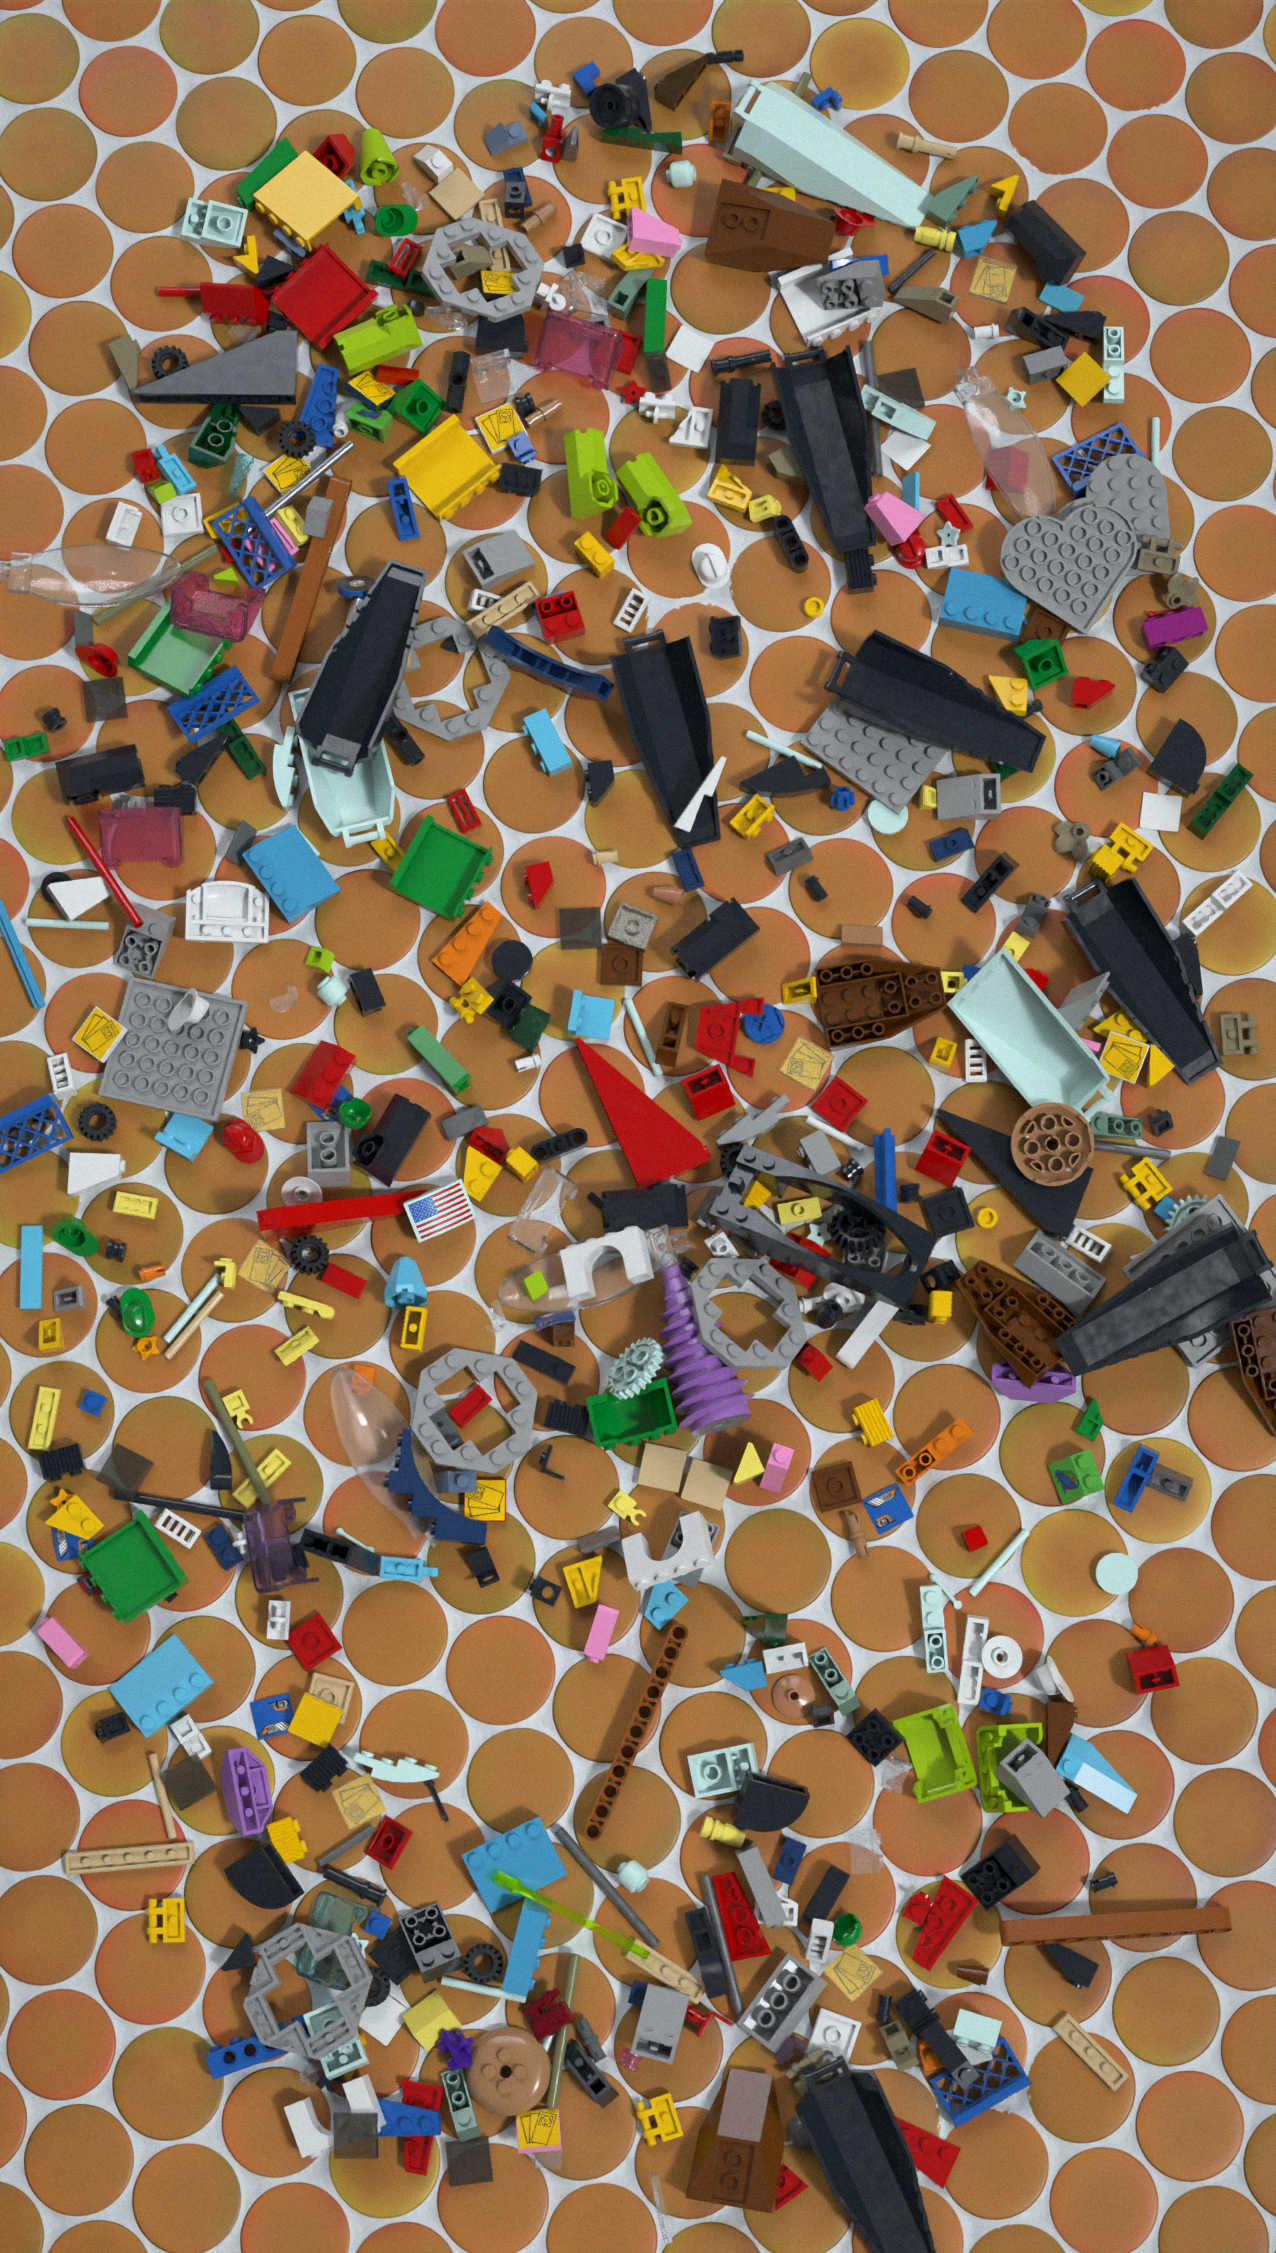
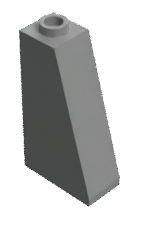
M752 1842L734 1850L766 1926H772V1929L782 1926L787 1917L756 1844Z

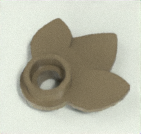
M1176 572L1167 584L1166 605L1171 609H1177L1181 606L1189 607L1196 603L1199 599L1195 594L1199 587V579L1194 577L1184 581L1182 575Z
M1065 821L1059 823L1054 828L1055 832L1060 835L1055 842V851L1060 853L1071 851L1074 859L1079 860L1088 849L1089 826L1084 822L1072 824ZM1082 828L1084 831L1083 835L1078 836L1076 830Z

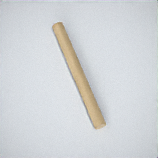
M217 1291L164 1353V1356L170 1360L224 1297L221 1292Z
M157 1753L148 1755L168 1838L172 1839L177 1837Z

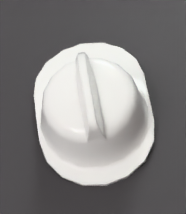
M709 543L696 547L692 554V563L699 580L707 588H721L727 583L730 576L729 566L723 552L716 545Z
M195 988L189 989L184 998L172 1010L168 1020V1028L174 1031L185 1022H199L209 1008V1002L197 995Z
M1047 1656V1663L1033 1672L1038 1687L1045 1694H1063L1068 1701L1074 1702L1072 1692L1060 1675L1055 1662L1050 1656Z

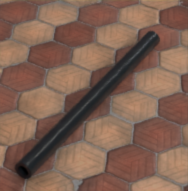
M115 1489L113 1497L114 1500L243 1522L253 1521V1523H260L261 1514L119 1489Z

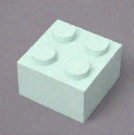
M960 2009L951 2038L957 2046L967 2048V2045L976 2047L975 2051L988 2054V2052H993L996 2046L1002 2021Z

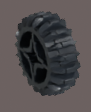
M843 1207V1211L837 1210L836 1215L832 1217L830 1236L833 1239L834 1245H838L839 1250L845 1249L847 1254L852 1251L855 1256L858 1252H861L864 1256L866 1251L872 1253L873 1248L878 1249L880 1243H883L886 1226L881 1221ZM869 1225L873 1226V1232L869 1231ZM843 1226L847 1228L848 1232L846 1234L842 1231Z

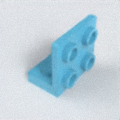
M574 989L568 1034L609 1040L615 1000L583 995L581 990Z
M174 1113L162 1133L158 1131L154 1139L157 1143L193 1163L214 1128L199 1118Z

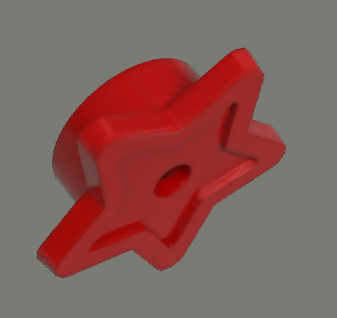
M632 380L629 387L621 388V392L626 396L625 404H639L640 397L647 391L644 387H638L635 380Z
M232 540V546L235 549L241 550L242 545H236ZM227 547L220 549V552L226 556V564L236 562Z

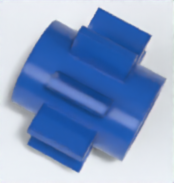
M846 786L836 787L835 792H830L831 806L835 805V809L838 811L849 810L850 805H855L854 792H850V788Z

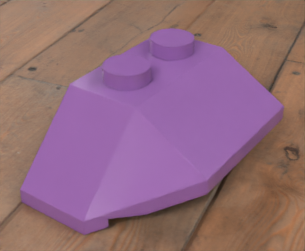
M1006 1359L992 1365V1384L1009 1399L1052 1404L1076 1393V1377L1059 1363L1030 1390Z
M247 1747L225 1751L220 1778L228 1818L241 1836L263 1832L264 1825L273 1809L266 1767Z

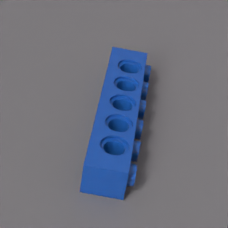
M303 2014L291 2018L292 2023L286 2025L283 2024V2021L278 2023L282 2031L294 2022L299 2021L307 2037H311L306 2028ZM254 2031L250 2033L251 2037L245 2040L241 2036L230 2040V2045L223 2048L221 2044L210 2047V2052L205 2054L212 2079L215 2080L289 2052L277 2048H269L267 2045L261 2044ZM247 2044H253L256 2047L255 2055L251 2056L245 2052ZM227 2051H232L235 2054L236 2059L233 2063H228L225 2060L224 2055Z

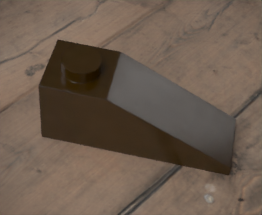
M704 55L667 74L662 81L659 80L654 87L655 100L670 110L675 111L707 68L708 57Z

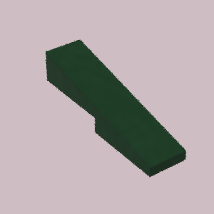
M641 127L601 129L602 143L682 155L681 132L641 134Z
M371 259L364 283L437 299L422 278L421 271L410 269L405 280H403L399 274L398 276L394 275L392 270L391 272L387 271L389 264Z
M213 706L211 712H219L221 706ZM209 717L211 723L216 720V717ZM234 718L216 728L219 735L226 732L233 737L227 747L249 780L267 770Z
M1237 763L1186 829L1203 841L1254 774Z

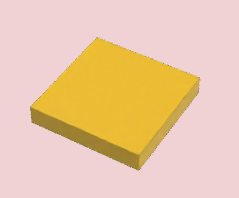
M1084 352L1056 381L1083 407L1111 380V377Z
M305 1692L287 1731L326 1749L344 1709Z

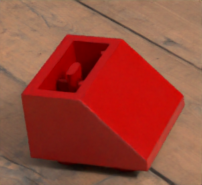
M574 590L534 601L546 646L585 635V626Z
M720 1064L681 1080V1086L698 1122L736 1105Z
M934 1129L914 1170L952 1188L971 1147Z
M789 1231L788 1238L817 1254L829 1258L830 1253L818 1243ZM772 1259L769 1264L782 1276L807 1289L811 1287L817 1277L776 1259Z
M1168 1645L1125 1653L1135 1695L1180 1686L1175 1663Z

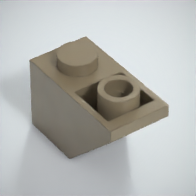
M462 245L451 250L457 259L455 264L450 265V269L457 280L494 265L486 246Z
M789 444L768 455L767 463L777 479L803 486L807 485L793 449Z

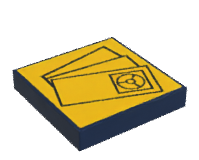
M369 370L349 380L344 386L349 393L374 412L390 403L397 394L387 384L377 382V377Z

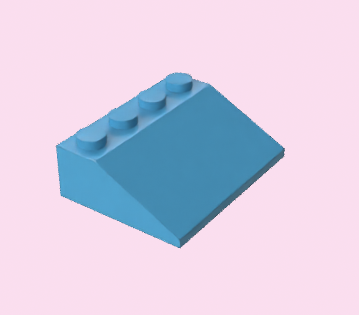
M951 567L938 625L1017 643L1027 597L1014 589L1006 579Z
M295 824L257 843L242 854L290 925L341 891Z
M540 1816L462 1854L463 1860L490 1913L567 1875Z

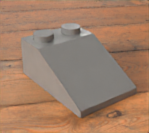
M340 1121L307 1122L308 1178L317 1183L319 1187L350 1186L349 1128Z

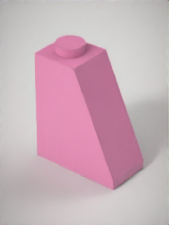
M636 207L631 208L627 217L628 251L674 258L677 250L681 249L682 239L679 238V230Z
M889 492L873 494L868 499V504L864 507V510L891 546L904 542L925 518L921 512Z
M776 1443L773 1444L759 1486L760 1488L780 1493L794 1449Z
M599 1604L583 1652L584 1655H587L586 1660L598 1663L599 1660L604 1661L620 1612L619 1610Z
M47 1617L39 1624L38 1627L40 1629L37 1633L69 1668L76 1669L91 1654L55 1617L50 1619Z

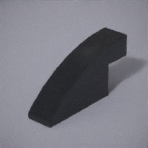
M793 755L740 782L739 788L742 792L752 795L758 794L761 797L791 798L825 789L831 785V779L824 767L805 776L796 757Z

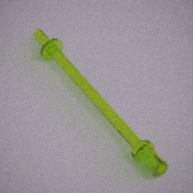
M498 1870L493 1883L509 1890L510 1894L520 1893L623 1947V1954H626L629 1950L644 1959L648 1958L650 1951L633 1943V1936H630L627 1940L523 1886L522 1882H520L521 1879L518 1877L515 1879Z

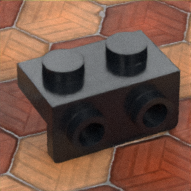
M503 462L498 488L502 489L503 493L514 494V491L522 492L524 497L533 498L534 495L539 494L543 469Z
M738 615L724 618L711 616L709 623V632L711 634L709 648L711 654L719 660L741 657V617Z
M1164 646L1157 651L1155 658L1144 666L1140 676L1148 679L1159 693L1164 694L1187 668L1189 663L1176 647Z

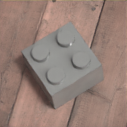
M822 1129L799 1140L796 1152L800 1160L806 1162L808 1169L826 1177L839 1172L841 1164Z

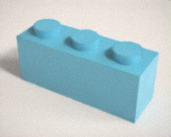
M544 708L523 718L524 725L521 726L526 737L530 736L533 742L530 744L535 755L539 754L542 760L539 763L543 772H548L549 776L552 777L571 768L572 761L546 709Z

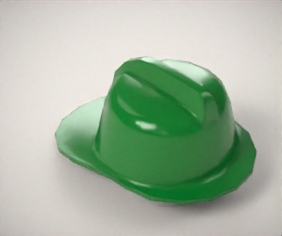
M392 204L381 206L375 215L372 216V219L375 221V228L380 235L386 237L406 236L416 228L418 214L410 205Z
M63 1217L61 1222L52 1229L54 1241L78 1256L89 1257L94 1255L99 1249L97 1238L86 1229V1225L79 1218Z
M139 1288L126 1290L120 1299L124 1329L132 1337H144L150 1333L155 1321L151 1300L146 1292Z

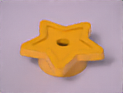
M157 1336L141 1337L138 1343L132 1347L133 1350L141 1353L142 1360H146L150 1354L159 1353L155 1346Z
M61 1488L58 1497L51 1499L50 1503L55 1505L58 1511L64 1505L62 1503L64 1500L67 1503L76 1494L68 1495Z

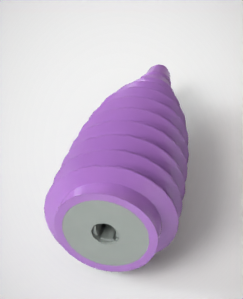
M675 1261L663 1264L665 1299L662 1301V1305L666 1306V1312L660 1317V1321L667 1323V1327L660 1332L659 1337L669 1340L662 1347V1353L671 1356L664 1363L663 1368L674 1371L667 1379L668 1385L678 1387L671 1394V1399L682 1402L675 1409V1414L686 1416L680 1423L679 1428L690 1430L692 1436H702L736 1426L752 1416L747 1402L754 1394L744 1393L742 1389L749 1382V1379H739L736 1374L739 1370L731 1369L716 1354H713L699 1342L698 1323H695L692 1311L693 1301L687 1289L689 1284L678 1264H675ZM722 1322L714 1323V1326L718 1329L723 1325Z

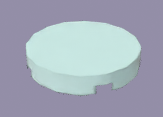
M875 799L870 804L867 819L875 832L882 835H893L905 827L908 820V809L905 806L900 814L897 815Z
M1111 1553L1104 1556L1098 1562L1095 1578L1098 1586L1104 1592L1112 1595H1121L1129 1592L1135 1586L1138 1579V1570L1135 1562L1129 1556L1122 1553Z

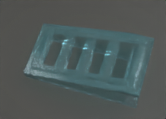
M237 454L229 486V493L232 498L237 496L254 466V457L251 455Z

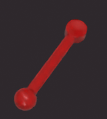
M1187 606L1158 612L1148 611L1147 617L1152 618L1169 612H1183L1182 610L1187 608Z

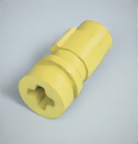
M917 226L914 241L939 247L940 250L944 248L945 251L953 252L957 233L951 231L947 233V230L939 231L930 227Z
M709 1816L705 1817L699 1833L701 1837H709V1840L712 1841L716 1839L719 1842L738 1848L742 1847L746 1832L738 1830L735 1826L728 1823L722 1824L717 1819L713 1821V1818Z

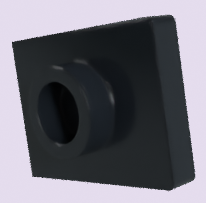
M506 181L505 218H525L526 182ZM517 208L520 210V212L514 214L511 213L509 209Z
M951 1259L922 1274L920 1280L928 1294H930L931 1291H937L962 1276ZM928 1276H932L935 1279L934 1287L929 1285Z
M549 1444L547 1452H542L538 1463L542 1465L540 1473L564 1481L565 1476L546 1470L553 1450V1445Z
M486 1546L467 1554L480 1588L500 1580ZM493 1576L491 1579L483 1581L485 1578Z
M538 1576L537 1580L533 1578L528 1590L531 1591V1597L554 1607L562 1587ZM545 1587H552L555 1594L553 1598L546 1599L543 1597L542 1591Z

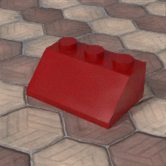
M200 282L203 313L210 322L214 324L224 322L235 326L239 324H246L251 327H256L257 325L265 326L270 303L255 286Z
M321 1040L289 1093L325 1113L356 1064V1056L338 1045Z

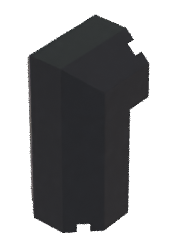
M1035 200L1025 202L1020 206L1022 210L1019 213L1015 211L1011 214L1004 226L1007 230L1006 233L1033 260V263H1035L1033 271L1043 281L1049 283L1050 280H1053L1056 286L1069 283L1087 253Z
M731 378L729 383L726 384L725 380L721 381L715 463L755 467L761 384L757 383V386L753 385V380L744 378Z
M131 744L55 762L65 805H70V802H74L75 806L85 805L98 801L99 795L103 798L108 795L146 787L141 760L137 757L138 750L136 745Z
M734 897L730 899V903L727 900L709 915L711 918L709 922L704 920L670 948L672 956L675 954L678 956L675 960L688 977H694V982L696 983L760 932V927Z
M396 1093L376 1127L370 1131L372 1134L361 1136L352 1150V1155L355 1157L353 1165L389 1188L432 1117L431 1113L423 1107L409 1102L408 1098Z
M677 1184L652 1186V1191H648V1187L602 1191L601 1199H603V1203H601L603 1228H605L604 1235L609 1232L623 1231L628 1226H638L644 1232L687 1229L689 1223L685 1185H681L680 1188H678Z

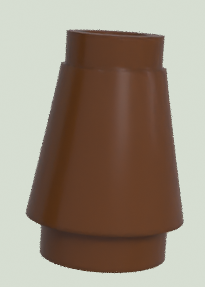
M984 1965L958 1966L957 1978L981 1986V1984L987 1985L989 1968L984 1967Z

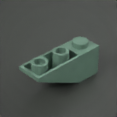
M975 174L939 192L926 209L925 217L944 230L949 224L952 225L958 216L956 214L958 210H963L969 201L967 199L968 196L977 191L980 185L978 183L979 175Z
M649 268L629 270L607 301V312L625 321L645 288L647 279L651 278L654 271Z
M1094 1114L1090 1118L1089 1125L1094 1139H1142L1141 1118Z
M826 1647L808 1657L809 1662L842 1716L861 1706L855 1692Z
M463 2069L442 2072L443 2084L456 2133L460 2141L463 2142L481 2136L478 2119Z

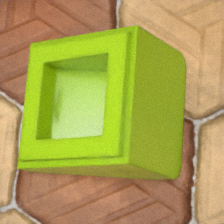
M165 480L147 489L159 504L176 497L172 483Z
M232 568L214 575L217 585L240 587Z
M311 946L305 965L329 973L335 954L328 949Z
M540 1270L525 1278L520 1285L532 1302L549 1292L548 1285Z

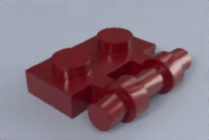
M556 1987L551 1991L547 1990L542 1993V1997L536 2001L532 2000L522 2010L525 2017L533 2014L535 2018L529 2022V2025L537 2042H543L575 2020L566 2001L557 2003L556 1997L560 1995V1991ZM548 2004L550 2009L543 2013L541 2007Z

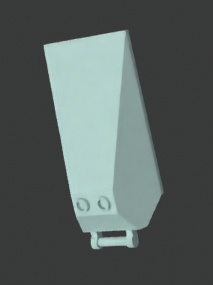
M310 688L288 693L295 721ZM298 735L314 807L329 832L335 837L343 836L346 848L370 840L386 839L383 826L391 824L393 820L395 785L383 738L374 759L356 764L353 774L349 778L344 776V773L320 765L318 767L313 766L312 759L316 750ZM327 754L322 756V758L347 766L348 761ZM376 827L378 829L377 831L365 834H360L352 837L349 836V834L359 831H364Z
M1002 948L947 1003L1031 1107L1049 1102L1066 1104L1082 1114L1089 1123L1091 1121L1090 1118L1108 1101L1111 1102L1115 1098V1094L1106 1087L1110 1077L1096 1056L1006 948ZM1097 1092H1100L1102 1096L1084 1113L1081 1108Z

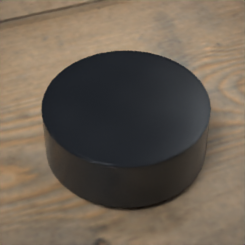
M416 300L406 302L413 317H422L424 315L425 305Z

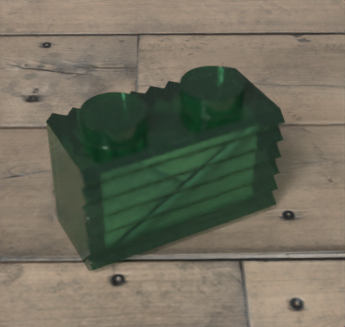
M528 1004L527 1008L523 1007L518 1016L520 1022L517 1026L513 1025L509 1036L511 1037L510 1041L512 1044L533 1053L551 1019V1014Z

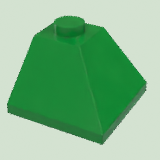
M416 379L395 395L387 411L400 423L426 436L446 402L421 379Z
M1058 639L1029 640L1013 649L1017 664L1025 679H1028V684L1033 691L1069 673Z

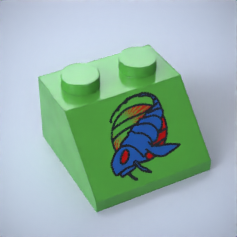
M355 402L345 414L348 430L385 444L394 424L391 413L383 409L374 412L364 403Z
M1090 1449L1048 1465L1062 1505L1105 1489Z

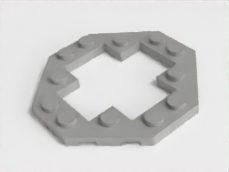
M469 217L436 229L421 276L441 306L448 308L450 306L461 309V312L473 316L479 314L488 317L489 321L496 323L531 309L545 263L525 234ZM478 237L481 238L489 251L507 246L524 270L510 277V282L517 292L490 302L485 301L477 288L459 294L442 269L456 263L457 258L449 247Z
M444 616L415 626L410 647L411 670H405L404 674L421 669L415 652L416 649L447 639L450 636H453L459 655L479 648L491 681L490 684L473 689L479 709L441 722L435 704L415 710L403 678L393 711L398 720L409 723L428 734L431 733L446 742H451L487 729L506 686H508L511 680V675L507 665L502 662L503 658L483 643L487 634L475 641L464 624Z
M711 1258L687 1288L689 1296L692 1297L693 1301L692 1311L695 1323H698L699 1342L713 1354H716L731 1369L750 1368L751 1370H766L767 1368H776V1370H784L807 1341L795 1286L763 1259ZM723 1276L739 1289L751 1277L781 1302L772 1317L788 1330L772 1351L768 1350L756 1339L744 1351L714 1326V1323L723 1311L707 1297Z
M454 1348L420 1372L411 1432L435 1465L451 1466L457 1469L495 1475L528 1452L538 1392L513 1358ZM465 1367L468 1368L478 1383L496 1372L519 1404V1406L503 1417L515 1434L484 1456L481 1455L471 1439L453 1451L429 1418L446 1406L434 1389Z
M296 1923L262 1944L259 1951V1961L251 1977L248 1997H245L243 2004L260 2043L320 2060L355 2038L373 1978L355 1938ZM308 1944L317 1961L335 1951L351 1984L350 1988L334 1997L343 2017L310 2038L307 2037L299 2021L294 2022L281 2031L264 1996L282 1985L274 1965Z

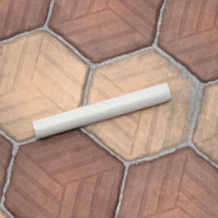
M810 1115L805 1122L818 1130L822 1129L824 1133L859 1152L864 1144Z

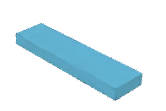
M22 1226L21 1310H42L43 1226Z

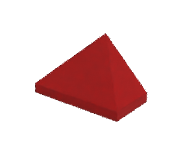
M476 1127L467 1142L468 1145L500 1166L504 1163L505 1156L510 1151L502 1129Z

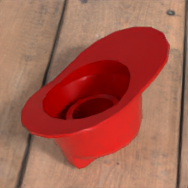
M834 208L836 213L834 223L837 225L836 234L854 236L862 227H873L876 224L874 218L865 212L860 213L852 209Z
M916 528L904 542L891 546L899 563L907 569L920 568L927 560L926 544Z
M97 643L92 647L80 645L75 648L77 657L91 666L100 675L112 678L118 674L116 666L118 656L111 647Z
M232 1119L226 1123L222 1131V1141L225 1147L242 1163L252 1164L259 1161L264 1154L265 1147L263 1140L257 1132L242 1119Z

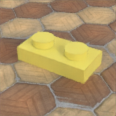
M293 505L276 511L274 516L297 547L312 540V536L304 535L305 522Z
M307 1326L276 1349L275 1352L284 1365L287 1366L307 1350L313 1348L319 1342V1339L310 1327Z

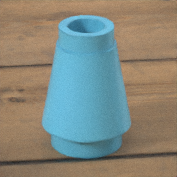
M1094 734L1089 746H1092L1108 758H1116L1120 751L1121 743L1117 742L1118 739Z

